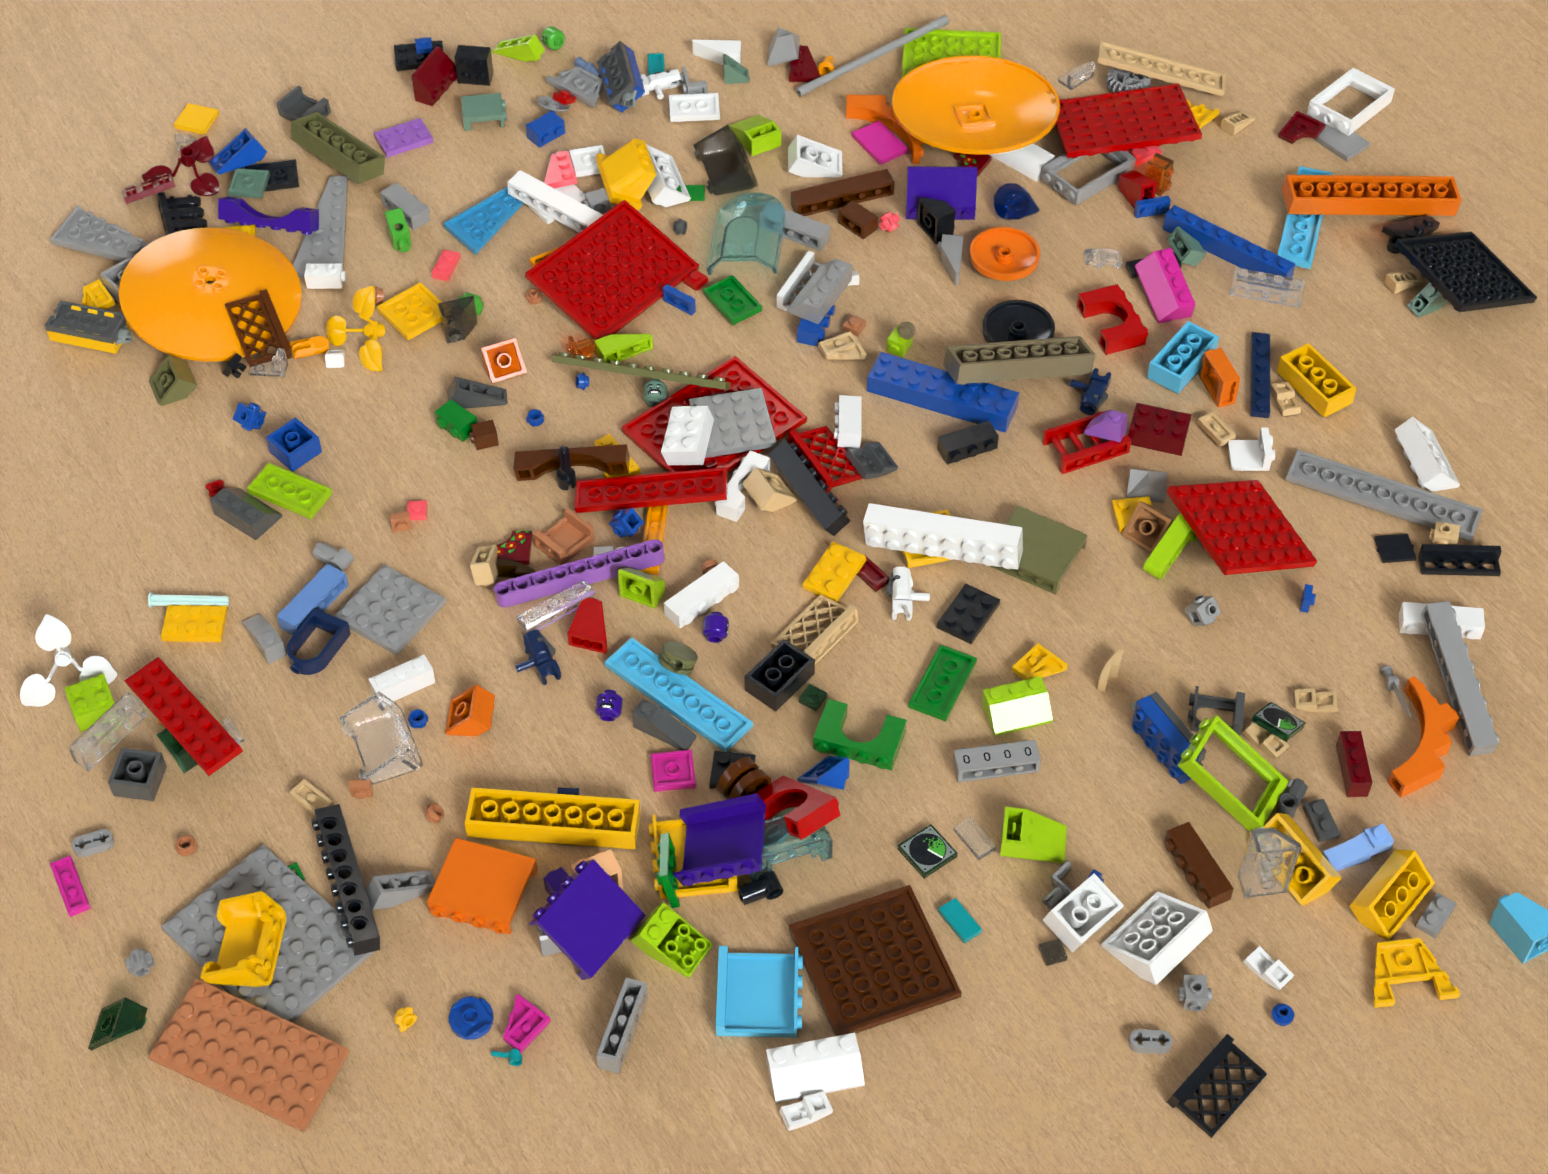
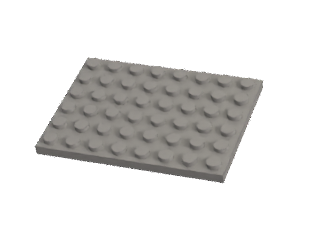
M262 844L163 924L161 928L203 968L206 962L214 961L217 963L226 929L219 922L216 915L220 900L259 891L266 893L286 913V924L273 980L269 986L264 987L220 986L229 994L293 1023L374 952L354 956L352 948L347 947L345 935H348L347 930H342L340 918L343 916L338 914L329 903Z

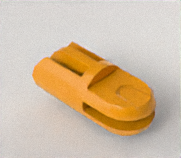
M324 336L289 342L294 359L322 354L329 349V340Z

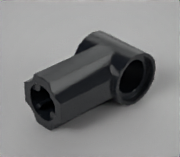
M775 871L764 872L757 880L737 887L739 898L744 905L763 898L772 900L778 898L784 892Z

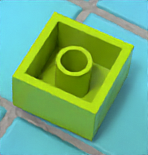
M104 673L64 687L80 732L120 718Z

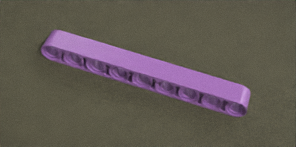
M656 539L499 582L494 587L497 604L500 607H510L617 577L619 569L630 567L642 570L660 565L665 560L663 543Z

